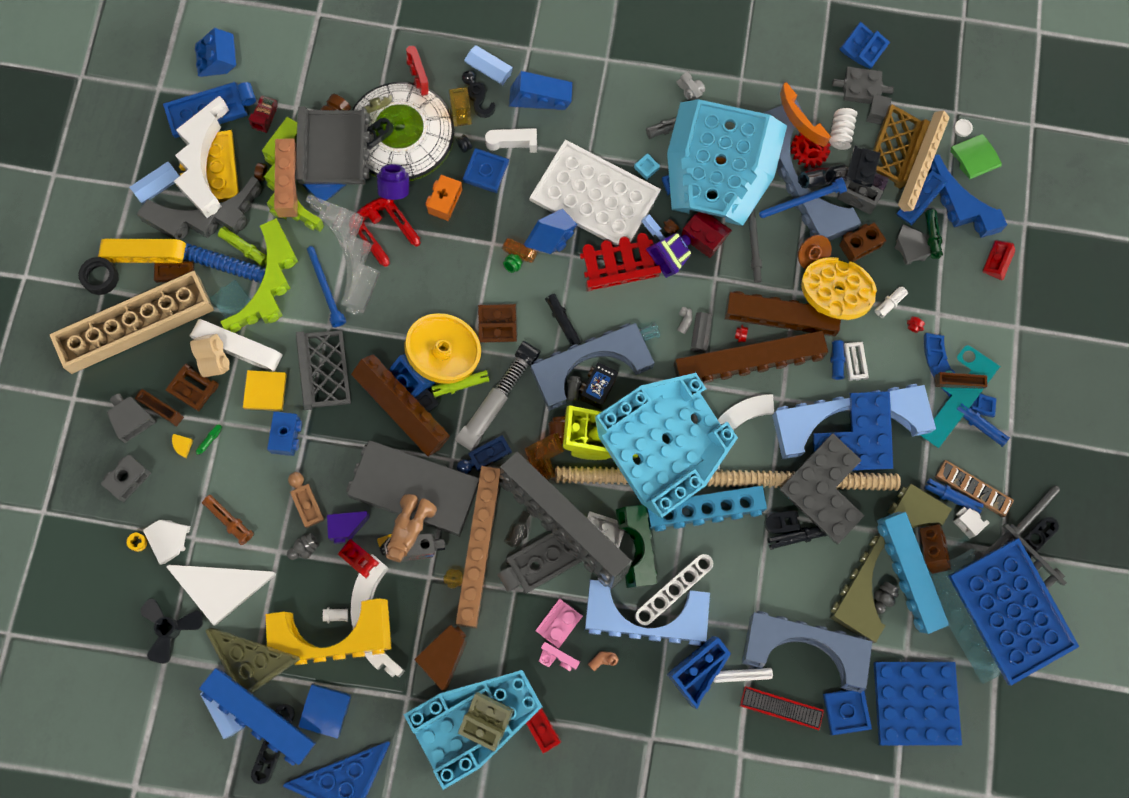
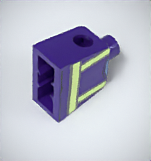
M675 233L648 247L646 250L657 266L660 265L661 272L667 278L676 274L691 256V251L687 247L691 240L687 235L680 237L678 233Z

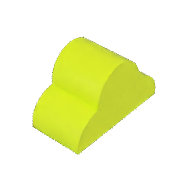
M570 405L566 407L563 448L571 451L572 456L587 460L612 458L598 437L595 416L601 413L600 411ZM634 454L633 459L638 458V455Z

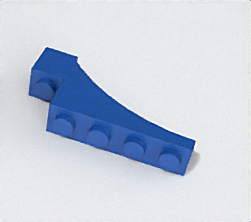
M935 155L929 169V174L933 170L947 180V184L939 194L941 196V203L947 210L948 220L952 222L953 227L974 222L975 230L981 238L1000 233L1007 226L1001 209H994L968 193L950 174L940 155Z

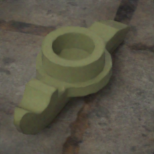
M389 95V97L384 96L382 100L379 97L371 99L369 101L370 104L365 106V109L368 113L388 106L392 101V95Z

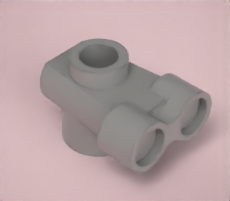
M687 71L676 83L684 90V96L688 100H698L703 95L702 93L705 92V86L700 80L693 81V77Z

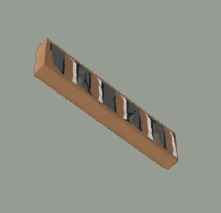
M947 460L943 461L935 478L967 497L983 503L984 507L1001 517L1007 515L1014 501Z

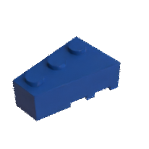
M712 636L667 673V676L691 707L697 709L731 653L719 637Z

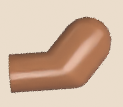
M601 651L588 663V666L595 672L602 664L615 666L618 663V657L613 652Z

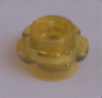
M449 569L446 575H444V583L452 589L461 586L463 582L462 572Z

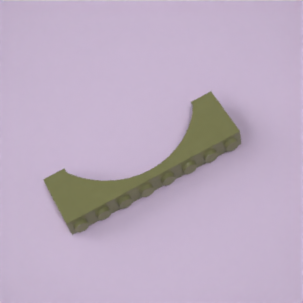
M909 484L900 489L897 494L899 499L890 506L888 513L891 515L896 512H906L912 528L938 524L942 526L952 508L913 484ZM879 533L870 540L869 545L871 547L869 551H865L860 557L859 562L861 564L858 569L855 568L849 577L852 580L849 585H845L840 592L841 599L839 602L836 601L830 609V612H832L830 618L854 634L872 641V644L877 642L886 626L880 621L872 594L874 566L886 544L884 538Z

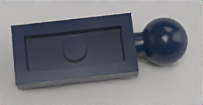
M503 435L468 453L471 459L460 460L457 463V471L469 474L473 466L476 467L477 471H480L481 466L487 467L511 454L512 451Z

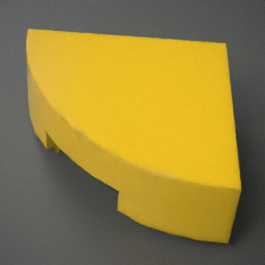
M173 434L172 444L175 451L187 459L193 440Z

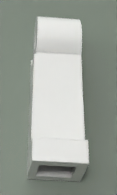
M537 129L490 130L485 135L486 147L493 151L499 148H530V153H537Z

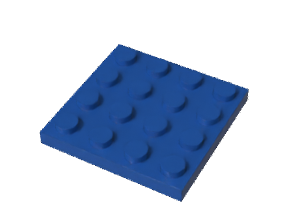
M874 662L879 745H962L955 662Z

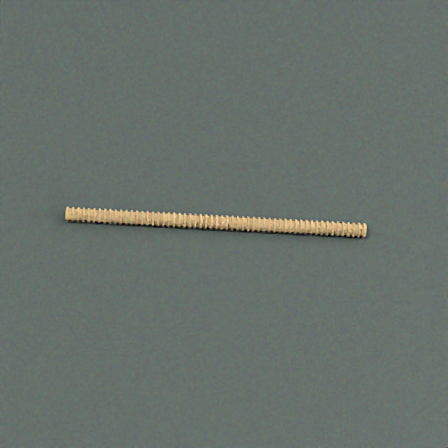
M556 466L555 468L556 483H559V481L563 484L565 482H568V484H571V482H574V484H577V482H580V484H583V482L587 484L590 482L593 484L605 482V484L611 483V485L614 483L626 485L628 483L618 467L617 469H614V467H611V469H608V467H605V469H602V467L590 469L588 466L587 468L583 466L581 468L577 466L575 468L571 466L569 468H565V466L559 468V466ZM720 469V471H715L707 486L713 485L717 487L719 485L723 487L725 485L729 487L731 485L735 487L737 485L738 487L744 486L745 488L747 486H763V488L766 486L768 488L772 486L778 488L780 486L781 488L795 471L792 473L790 471H786V473L784 471H780V473L774 471L772 473V471L766 472L765 470L762 472L759 470L756 472L750 470V472L744 470V472L738 470V472L726 470L725 472ZM853 472L852 474L849 473L836 489L840 488L843 490L846 488L850 490L852 488L856 490L858 488V490H862L864 488V490H868L870 488V490H874L876 488V490L882 489L883 491L887 489L889 491L893 489L898 491L901 479L898 473L894 475L892 473L888 475L886 473L882 475L880 473L876 475L874 473H870V475L864 473L863 475L862 473L856 474Z

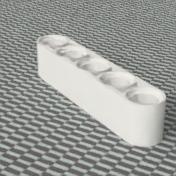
M198 319L190 334L192 339L218 334L223 342L224 353L270 372H275L283 356L272 348L202 319Z
M706 554L698 556L638 609L634 616L635 622L642 627L653 622L712 569V558ZM699 560H705L708 568L701 569L698 565ZM684 573H691L693 582L685 581ZM669 586H676L679 589L678 595L670 594ZM657 598L662 599L664 602V607L661 609L656 608L654 605V600ZM640 612H647L649 614V621H641L639 618Z

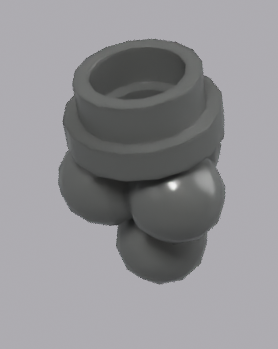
M311 533L308 535L304 534L295 541L294 547L287 551V557L290 560H295L300 555L303 559H307L316 551L319 543Z
M886 581L883 585H880L879 589L881 590H877L874 593V598L878 601L875 603L878 614L884 613L886 606H894L895 598L899 595V588Z

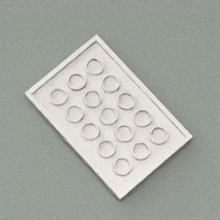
M565 140L530 196V201L552 213L563 208L577 223V226L603 240L610 241L615 246H619L618 243L622 237H627L630 243L632 242L642 225L641 220L649 213L661 189Z

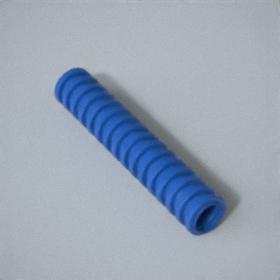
M186 244L184 260L188 259L200 265L205 264L206 267L210 266L222 272L227 271L228 274L232 273L233 275H238V277L243 276L244 279L249 278L251 281L254 280L255 282H260V284L262 283L266 270L262 266L252 265L251 263H246V261L241 262L240 259L236 260L233 257L224 256V254L219 255L218 252L214 253L202 247L197 248V246H192L191 244Z

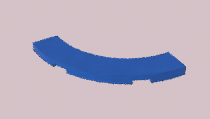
M925 333L924 351L933 377L935 378V375L939 372L952 371L955 373L947 361L944 336ZM943 389V391H944L949 397L952 396L950 393H948L947 391H945V390ZM980 393L970 406V409L976 413L979 412L980 415L993 418L996 411V398Z

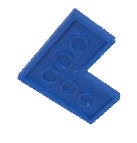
M890 391L850 393L851 431L813 433L814 452L832 433L836 435L862 460L853 470L893 469Z

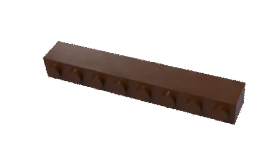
M823 331L679 358L675 359L673 365L676 377L697 373L703 383H710L716 378L726 380L731 378L732 375L746 376L752 371L761 373L773 367L782 369L787 367L788 364L793 363L797 366L809 360L818 362L827 355L828 348Z

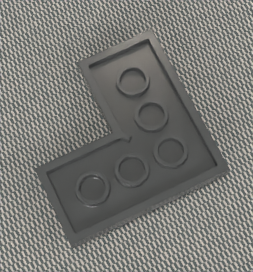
M833 433L779 489L836 544H839L865 516L836 489L862 460Z

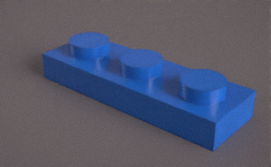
M932 170L926 177L914 210L904 212L900 209L897 212V216L912 226L944 188L947 180Z

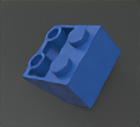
M213 28L195 44L198 76L227 74L236 66L234 36L232 33Z

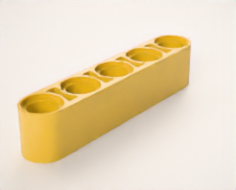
M102 239L98 257L105 258L111 263H182L186 243L177 239Z

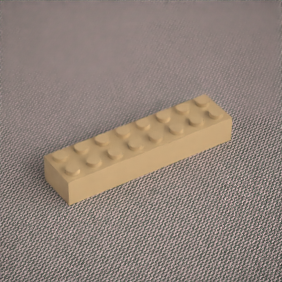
M192 271L49 335L63 368L73 374L214 311V308L201 279L195 271Z

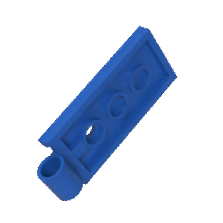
M236 82L164 103L163 106L174 138L180 137L176 131L180 126L218 96L224 100L229 109L223 117L217 120L219 124L248 116L244 106H250L256 102L251 84L243 82L238 85Z

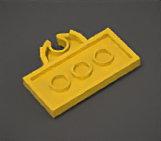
M231 130L220 131L216 134L207 157L206 171L208 184L218 202H225L239 193L233 133ZM180 164L179 168L181 171H185L186 169Z

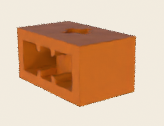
M441 175L439 180L434 182L432 196H428L426 200L428 214L449 221L463 190L462 182Z

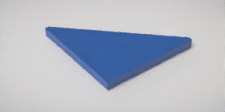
M387 741L284 783L283 787L307 798H366L390 746V742Z

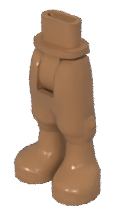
M411 494L402 496L400 506L403 509L395 520L390 543L387 546L388 553L386 557L388 559L401 562L403 557L407 556L419 533L423 530L424 519L432 518L436 514L437 508L429 500L422 498L418 505L419 500L417 496ZM417 508L414 518L410 520L412 512Z

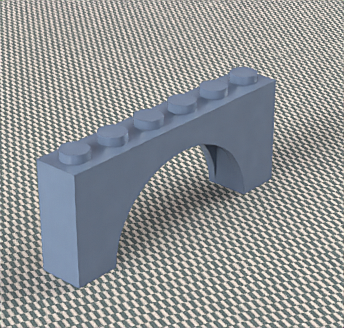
M630 323L625 324L614 332L613 330L607 331L602 337L597 339L595 337L585 341V344L580 346L578 344L573 345L565 352H555L548 359L544 360L541 358L534 361L533 365H531V372L548 411L566 404L567 399L564 392L566 379L570 372L585 360L594 357L616 358L627 364L635 376L653 369L654 361L636 323L632 325Z
M762 611L754 612L751 615L742 664L762 668L766 664L770 652L777 646L789 642L808 643L824 651L834 661L840 674L841 688L859 693L866 689L872 641L866 640L863 636H848L843 631H828L823 626H808L803 621H788L783 616H768V613Z

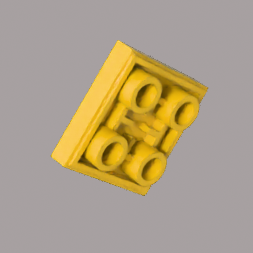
M247 370L243 408L283 411L287 374L285 372Z

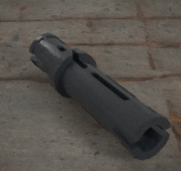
M556 294L546 297L545 301L552 311V317L556 318L570 345L581 344L582 341L566 315L565 307L561 306Z
M818 526L811 528L803 527L799 531L768 537L767 542H776L775 544L768 545L773 550L803 541L806 543L811 542L812 539L826 537L827 535L824 532H819L821 529Z

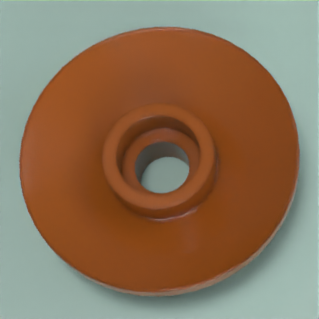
M813 235L807 238L798 251L799 264L804 269H807L814 261L829 258L832 251L830 241L822 235Z

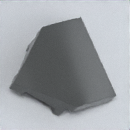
M902 225L896 239L897 244L894 248L903 255L905 265L911 264L913 261H925L930 256V246L927 243L929 236L906 225Z

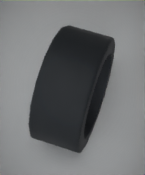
M93 257L86 260L78 272L81 285L95 295H104L111 292L119 280L118 272L114 265L102 257ZM97 267H106L109 271L108 279L101 285H91L88 281L90 272Z

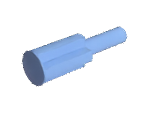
M650 214L646 215L641 220L643 225L653 236L656 235L660 241L665 239L659 231L661 230L660 226Z

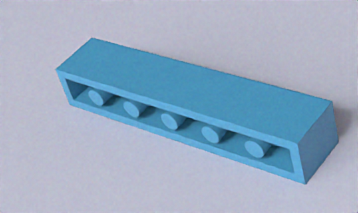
M896 512L877 520L878 532L886 543L885 550L891 556L892 568L899 577V586L907 598L906 604L914 616L913 622L916 629L921 633L929 634L948 626V620L906 512Z

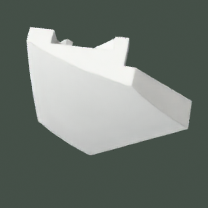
M158 520L143 530L160 565L179 555L180 551H185L184 542L186 534L189 533L190 526L181 525L171 520Z

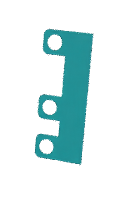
M969 345L965 346L957 356L959 362L971 369L968 374L987 375V384L1001 367ZM972 351L975 354V360L973 362L964 361L963 353ZM941 387L952 396L934 418L936 429L931 433L920 436L937 448H940L964 416L957 408L963 403L969 409L983 389Z

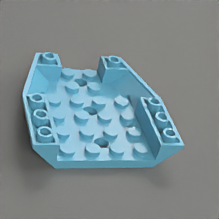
M698 99L680 102L667 152L672 210L688 214L690 210L724 217L727 223L743 226L774 179L787 125L768 114ZM727 122H733L735 127L728 130L724 125ZM719 156L725 157L726 162L724 164H718L716 162V158ZM709 191H715L717 193V197L715 199H709L707 197V193Z
M697 373L641 385L595 416L598 437L641 504L660 518H663L707 485L738 439L728 422L719 423L704 400L701 392L706 387ZM692 414L697 416V424L691 421ZM663 434L669 436L670 441L668 444L663 442ZM634 454L640 457L639 465L633 462Z

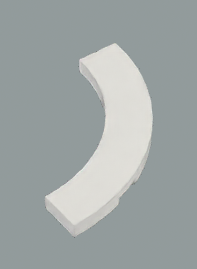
M773 394L756 396L737 403L719 417V423L728 422L734 431L747 420L758 416L774 414Z

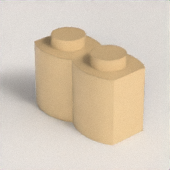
M218 334L201 336L190 341L191 350L197 359L198 370L202 377L221 375L229 370L230 362L223 352V342Z

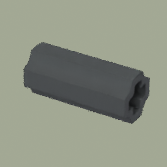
M703 312L696 314L691 351L706 353L712 321L711 314Z

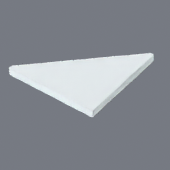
M179 565L167 566L168 570L214 626L276 576L275 572Z

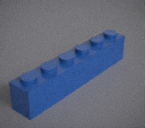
M215 668L199 688L203 692L201 695L206 700L217 702L219 710L226 715L229 713L234 715L236 723L242 727L247 725L251 728V734L259 740L264 738L269 742L267 746L276 753L278 751L286 755L284 759L293 766L295 763L300 765L316 745L312 739L219 668Z

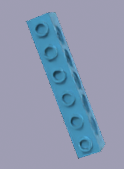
M763 486L692 496L671 511L673 516L671 520H666L664 517L660 518L647 507L646 509L649 514V530L654 529L655 532L666 530V527L674 526V529L686 527L685 524L693 523V526L705 524L704 521L712 520V523L724 521V518L731 517L732 520H737L747 514H750L751 517L762 515V512L767 509ZM740 500H746L749 503V507L743 508L740 505ZM722 502L729 504V511H724L721 508ZM701 506H709L711 509V513H703L701 510ZM682 509H690L692 516L685 517L682 514Z

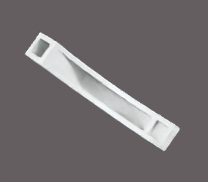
M373 554L371 556L379 564L371 569L367 579L359 573L352 592L351 621L353 629L360 616L361 601L373 599L379 582L389 570ZM372 652L365 653L366 658L377 670H380L385 665L384 670L392 677L395 675L401 677L405 672L386 653L381 655H372Z

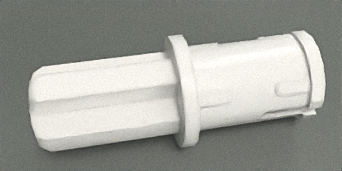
M899 287L890 296L885 297V301L874 310L880 318H884L893 308H897V304L908 294V291L904 287Z

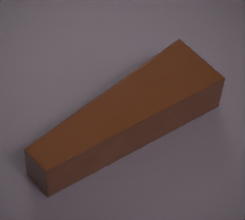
M939 372L935 375V387L987 388V375Z
M143 389L135 397L137 401L176 427L184 418L179 412Z

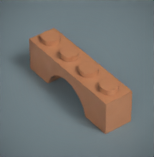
M275 139L274 209L278 217H298V199L295 186L297 148L295 139Z

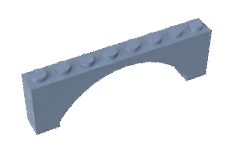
M795 100V104H796V105L799 107V109L802 111V109H801V107H800L798 101ZM783 105L764 112V114L771 115L787 125L777 164L778 174L781 179H784L787 192L792 195L793 199L811 193L810 190L802 188L798 183V176L792 165L790 142L795 126L787 117ZM820 198L795 206L797 210H800L802 221L810 230V236L822 235L831 241L851 231H856L861 224L853 207L850 209L839 207Z

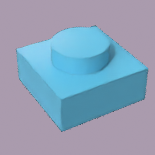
M646 154L634 164V168L647 180L660 169V165L649 154Z

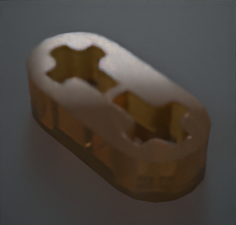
M507 238L502 246L506 253L519 255L522 260L533 263L537 256V252L534 249L527 248L525 245Z

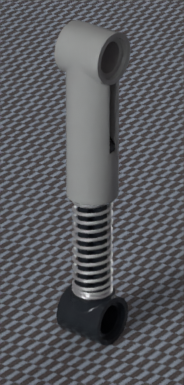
M526 341L521 343L515 353L514 363L508 368V371L500 380L501 382L498 383L499 385L491 389L468 424L459 432L455 440L457 443L470 451L475 450L482 439V435L507 401L508 397L506 395L510 393L509 390H512L511 387H514L513 384L515 385V382H518L517 379L523 374L527 366L531 367L533 362L539 357L541 352L539 349Z

